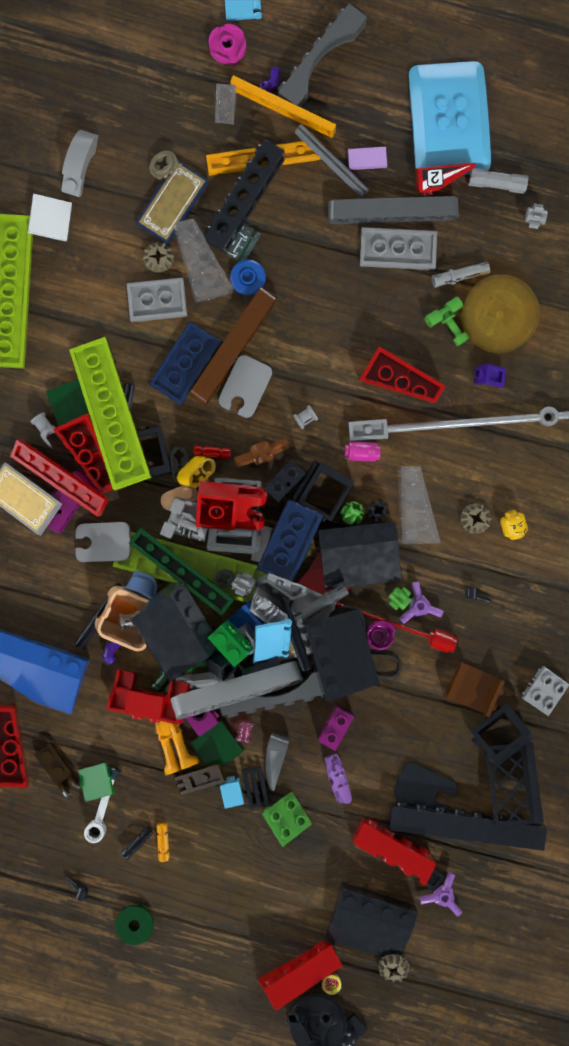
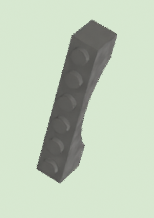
M350 3L345 9L342 8L338 12L334 23H329L322 38H317L310 53H305L301 60L302 63L298 67L293 68L287 82L283 81L278 88V97L298 107H302L308 99L309 80L319 60L333 48L354 41L366 27L367 17Z
M312 671L305 680L288 691L279 694L260 695L220 708L222 716L227 715V718L238 716V712L246 711V714L257 712V708L264 707L265 710L276 708V704L283 703L284 706L295 704L296 700L302 699L303 702L314 700L315 696L321 695V698H323L316 671Z

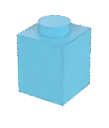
M235 776L227 777L226 782L220 784L224 807L230 808L243 805L244 795L240 778H235Z

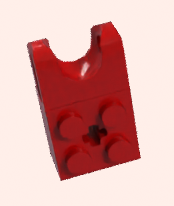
M200 481L197 496L196 527L234 531L235 528L248 530L262 529L265 522L264 516L261 512L252 510L251 507L264 505L267 500V491L261 487Z

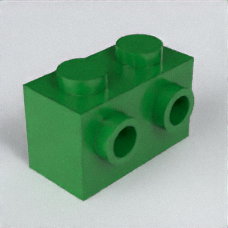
M228 619L208 637L234 667L254 649L250 642L239 633L237 628Z

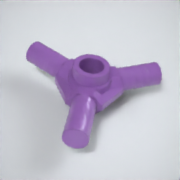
M419 581L412 582L414 597H412L409 610L399 618L401 622L405 624L414 615L420 616L427 613L442 617L444 610L430 606V602L421 594Z
M448 871L444 884L433 891V894L419 896L421 905L435 902L438 905L448 906L456 916H460L462 910L454 902L453 889L451 888L455 873Z

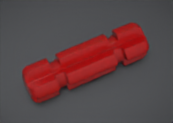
M195 445L193 455L230 459L231 450L207 446L202 448V446Z

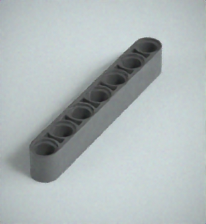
M458 197L344 199L328 202V222L331 224L450 221L459 218Z

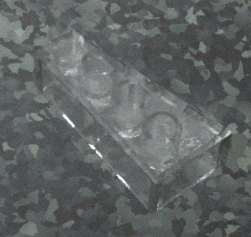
M399 467L400 544L441 543L421 467Z

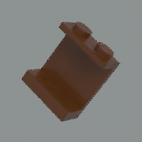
M459 661L444 696L449 700L461 703L490 717L491 713L493 714L497 708L496 701L498 696H501L504 692L505 685L503 684L505 681Z

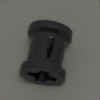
M227 569L220 570L216 575V582L222 587L231 585L234 580L233 573ZM222 573H225V575H230L228 583H225V581H220Z

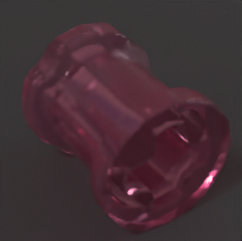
M238 720L239 730L235 740L252 743L251 732L255 723L247 720Z

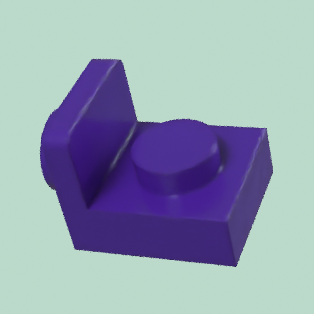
M490 364L479 365L476 367L474 374V384L504 388L506 369Z

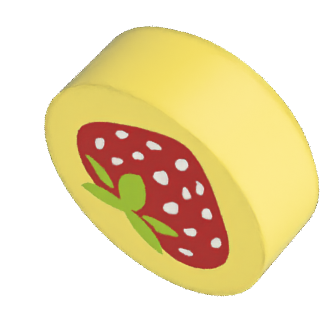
M332 973L322 980L324 992L334 995L340 991L341 979L337 974Z

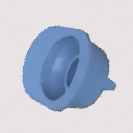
M139 571L133 573L127 586H121L139 592L150 599L156 596L157 592L155 579Z

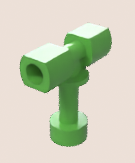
M458 296L447 302L443 309L439 311L436 309L424 318L430 328L439 322L442 324L447 323L456 337L453 341L457 347L470 339L467 332L462 333L453 320L455 317L454 313L464 306Z

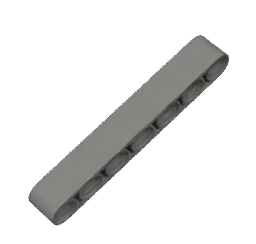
M292 661L179 694L170 700L176 719H183L296 685L303 681V677L297 662Z

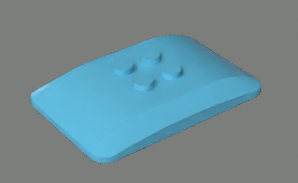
M470 61L413 66L409 71V90L415 168L475 163V168L488 171L491 166L490 133L485 76L481 63Z

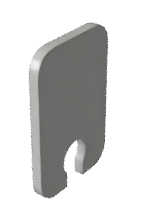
M240 356L219 397L220 406L230 410L232 399L241 397L244 400V406L239 410L238 415L244 418L253 416L272 376V369L251 357Z
M125 522L80 524L76 528V539H83L88 536L92 541L90 548L86 550L76 548V558L80 562L125 561L129 559L131 555V545L129 544L131 528L129 524Z

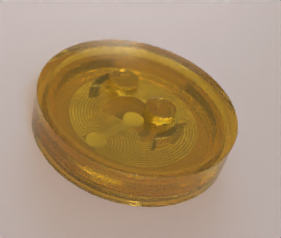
M502 274L489 276L479 281L466 296L461 310L462 326L470 337L471 342L480 349L491 353H506L522 346L534 334L540 318L539 302L533 290L524 281L514 276Z

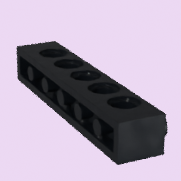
M266 139L257 146L252 161L249 160L247 162L242 177L239 176L237 178L232 193L227 194L224 206L216 212L212 225L206 228L204 239L207 244L227 254L285 161L286 155L283 149ZM267 161L268 164L266 166H260L261 162ZM253 177L258 178L257 182L255 183L249 182L250 179ZM241 194H248L247 198L239 199ZM238 210L236 215H229L230 211ZM222 226H228L225 232L219 231Z

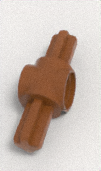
M284 438L271 444L267 441L251 446L250 452L234 458L236 466L240 468L253 462L257 465L273 460L274 454L288 450L289 443Z

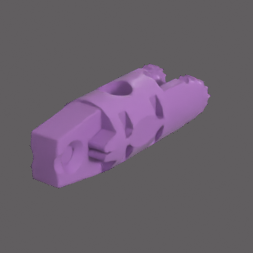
M338 754L326 756L327 774L338 803L350 804L352 801L351 792Z

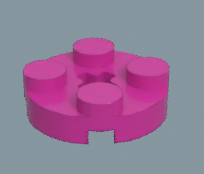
M224 24L223 27H216L211 32L208 41L211 56L221 64H229L231 66L237 64L246 52V39L242 30L235 25ZM231 41V47L225 48L223 42Z

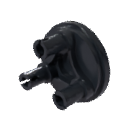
M312 993L304 996L295 1004L292 1011L288 1014L289 1016H287L291 1036L297 1046H341L345 1040L347 1033L345 1012L341 1005L327 994Z

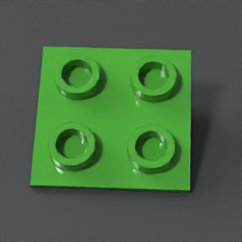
M292 791L271 807L268 806L263 809L262 815L282 847L312 825Z

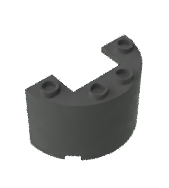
M215 478V483L261 487V481ZM254 506L251 509L259 512L260 506ZM211 528L208 534L207 549L208 551L255 554L260 549L261 532L235 528V531Z

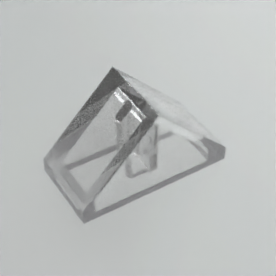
M216 84L215 123L234 125L237 101L236 85Z

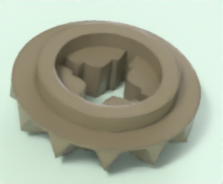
M162 151L156 154L149 166L153 177L161 180L163 177L167 179L169 174H173V170L177 169L178 159L176 155L171 151Z
M157 241L156 243L149 244L144 250L143 260L149 270L160 273L171 267L174 255L172 249L166 243ZM157 250H159L161 255H164L160 258L159 264L156 258H153V256H156Z
M476 503L465 507L460 517L463 528L472 534L485 532L490 526L492 519L489 510L484 505ZM480 512V514H479V515H480V516H479V519H481V521H483V523H482V522H476V523L473 525V520H474V519L471 518V516H469V514L475 516V515H477V513Z
M397 954L384 956L378 965L380 976H383L385 981L391 980L393 983L395 980L401 982L403 978H407L408 972H410L408 961ZM397 967V971L394 970L393 972H391V969Z

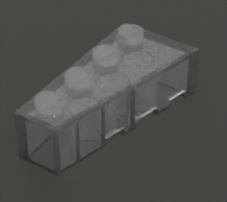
M194 218L175 223L174 231L195 303L232 294L234 288L227 279L224 270L220 267L215 258L216 256L208 246Z

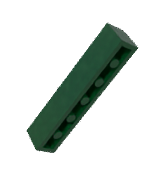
M140 528L130 540L129 544L179 583H184L189 591L220 615H223L235 600L145 529Z

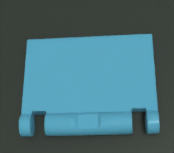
M225 0L226 21L262 18L261 12L254 13L253 11L261 10V0Z
M291 619L255 626L254 662L289 656L292 629Z

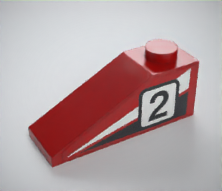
M475 163L415 168L416 192H422V196L433 195V191H439L475 168L476 165Z

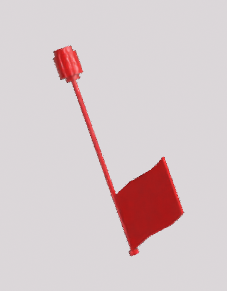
M319 551L308 572L297 584L324 595V593H329L334 589L325 590L321 552ZM338 601L335 604V606L338 607L346 606L344 604L338 603ZM361 611L364 616L378 621L390 622L392 626L428 638L427 642L430 643V647L437 650L453 653L456 647L457 638L453 634L438 629L427 634Z

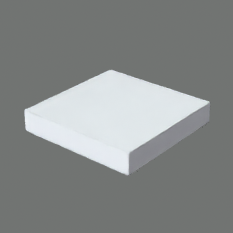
M33 194L28 233L67 241L72 203Z

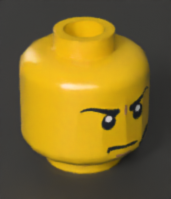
M516 510L506 512L505 516L500 520L503 534L505 537H509L510 540L524 537V533L528 530L524 514L517 513Z

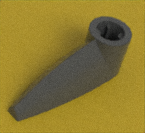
M275 733L271 734L265 760L269 788L273 791L275 790L290 738Z

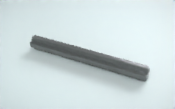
M301 124L297 127L295 134L363 198L369 189L304 125Z

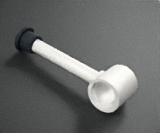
M108 766L110 776L113 777L112 784H114V780H117L121 770ZM110 795L101 798L95 820H92L85 828L84 836L90 843L101 841L106 833L107 828L103 818ZM97 827L100 830V834L94 835L91 832V828Z

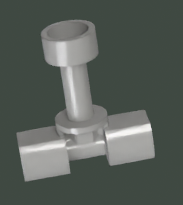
M174 498L169 510L171 512L168 522H164L160 535L172 539L175 529H180L182 526L197 532V537L205 540L209 528L196 527V523L185 520V515L182 512L186 503Z

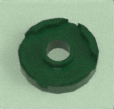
M135 904L123 908L115 922V930L119 939L129 945H140L146 942L154 928V918L151 912L146 907ZM130 921H138L140 927L138 929L131 928Z

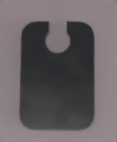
M409 762L404 765L393 791L398 799L415 806V803H422L427 805V808L434 809V806H443L448 811L449 805L438 803L435 796L437 792L445 791L454 798L457 786L452 780Z

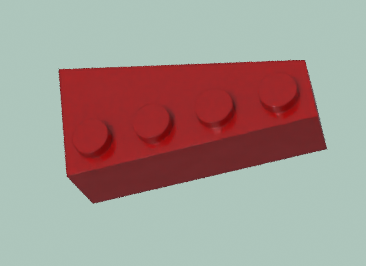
M380 346L359 379L360 382L430 403H436L446 387Z
M85 414L54 428V432L73 454L74 459L81 465L100 493H108L114 490L90 414Z
M0 704V787L28 788L30 781L17 706Z
M362 818L352 838L353 844L375 857L381 855V859L390 866L398 865L399 869L409 877L413 874L420 878L419 882L426 886L436 866L430 850L422 845L419 847L413 845V841L403 836L400 838L396 836V833L389 828L384 830L378 827L379 824L372 819L365 820Z
M322 941L311 950L257 980L268 1001L277 1011L341 968L342 964L332 945L327 941Z

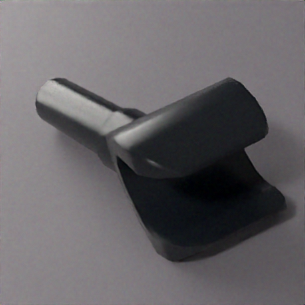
M466 588L465 596L467 598L481 600L488 604L491 603V599L477 595V589Z
M68 876L65 881L77 891L74 897L79 901H83L88 894V889L84 886H79Z

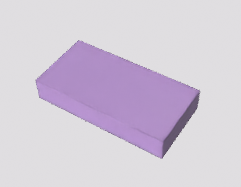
M386 147L348 149L349 170L387 168Z

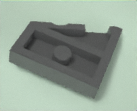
M270 573L258 577L255 585L276 599L287 597L288 602L306 596L309 590L305 586Z

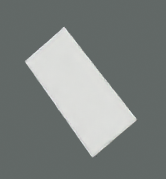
M263 526L262 529L258 530V532H261L259 552L252 554L251 560L260 562L269 542L271 527Z

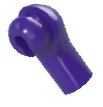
M271 68L270 79L262 81L259 88L269 93L278 88L280 69Z
M112 641L107 643L102 654L103 660L108 664H112L116 659L114 656L115 649L122 645Z

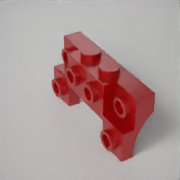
M117 670L114 686L108 697L106 710L129 714L134 719L148 718L149 722L160 723V721L177 725L183 723V719H176L170 699L179 694L190 692L191 683L172 680L169 684L168 694L135 688L137 672Z

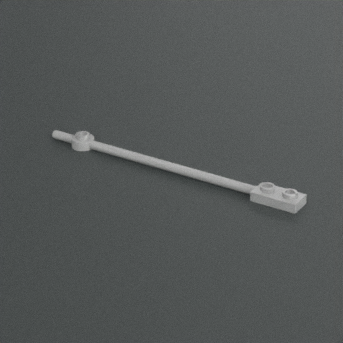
M545 407L539 414L387 425V419L348 422L349 440L352 442L388 439V433L535 421H539L543 426L549 427L558 420L569 419V411L558 412L553 407ZM545 414L550 415V420L545 419Z

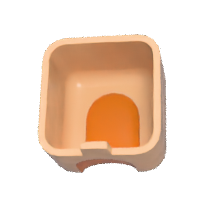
M114 586L107 594L108 602L105 610L95 620V628L101 637L134 651H142L146 648V644L136 628L129 627L121 631L118 614L134 613V611L142 608L151 599L124 587Z

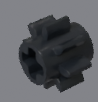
M379 499L378 503L372 500L371 504L373 506L366 507L367 510H370V514L367 517L373 516L375 518L374 522H377L378 518L385 521L384 515L390 514L389 511H386V507L389 504L383 505L381 503L382 499ZM374 506L382 507L381 515L374 514Z

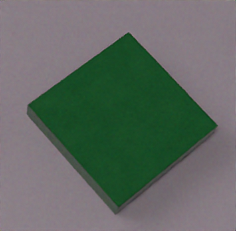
M79 379L46 391L58 426L89 414Z
M222 720L190 743L206 766L221 762L222 767H224L244 752Z

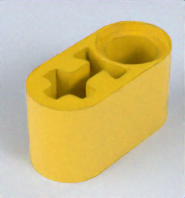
M195 456L179 471L177 475L178 482L184 486L199 487L200 481H205L215 471L216 465L214 460Z

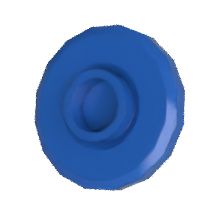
M243 260L233 267L230 280L233 288L238 293L253 295L264 286L266 274L258 262Z

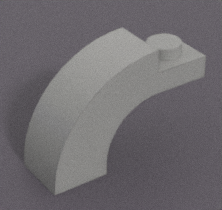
M79 130L75 134L68 148L62 169V174L64 175L62 192L77 197L82 196L87 166L92 156L96 153L99 135Z

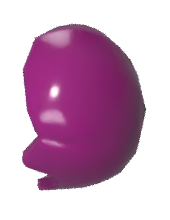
M381 620L369 625L366 631V638L370 647L384 650L394 642L396 630L390 622Z

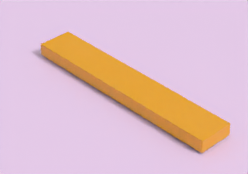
M234 75L232 76L230 81L232 91L333 138L336 124Z
M303 141L276 145L285 151L286 159L282 165L321 160ZM256 148L206 155L209 176L245 171L247 162L249 160L252 161L255 156ZM263 161L260 163V166L264 167L268 162Z

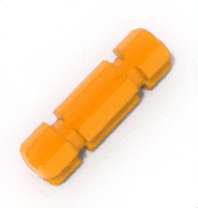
M162 822L156 826L158 851H160L158 859L159 862H166L169 860L168 833H166L168 828L167 823Z

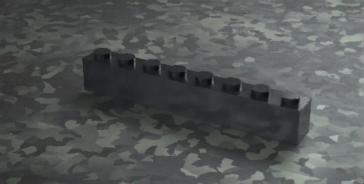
M396 801V803H391L388 827L391 831L545 851L547 827L543 823L495 826L494 813H492V816L484 815L481 811L466 813L465 810L459 808L447 811L443 806H434V809L427 808V805L422 803H415V806L408 805L405 801ZM498 814L499 822L507 821L509 819L504 818L501 814ZM513 817V818L511 819V821L518 820V819L515 818V817Z

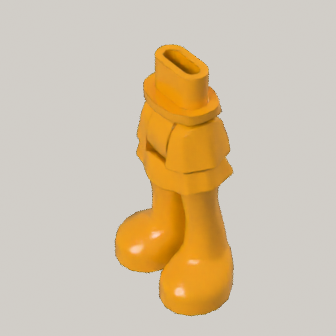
M163 721L155 723L156 734H158V740L161 742L166 759L165 775L200 763L197 756L189 755L179 725ZM171 738H172L173 741H174V744H175V747H176V750H177V754H178V757H179V762L176 760V757H175V755H174V752H173V749H172V746H171V743H170V739H171Z

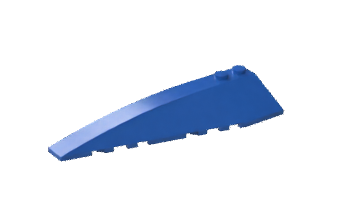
M0 629V680L36 703L72 714L90 659Z

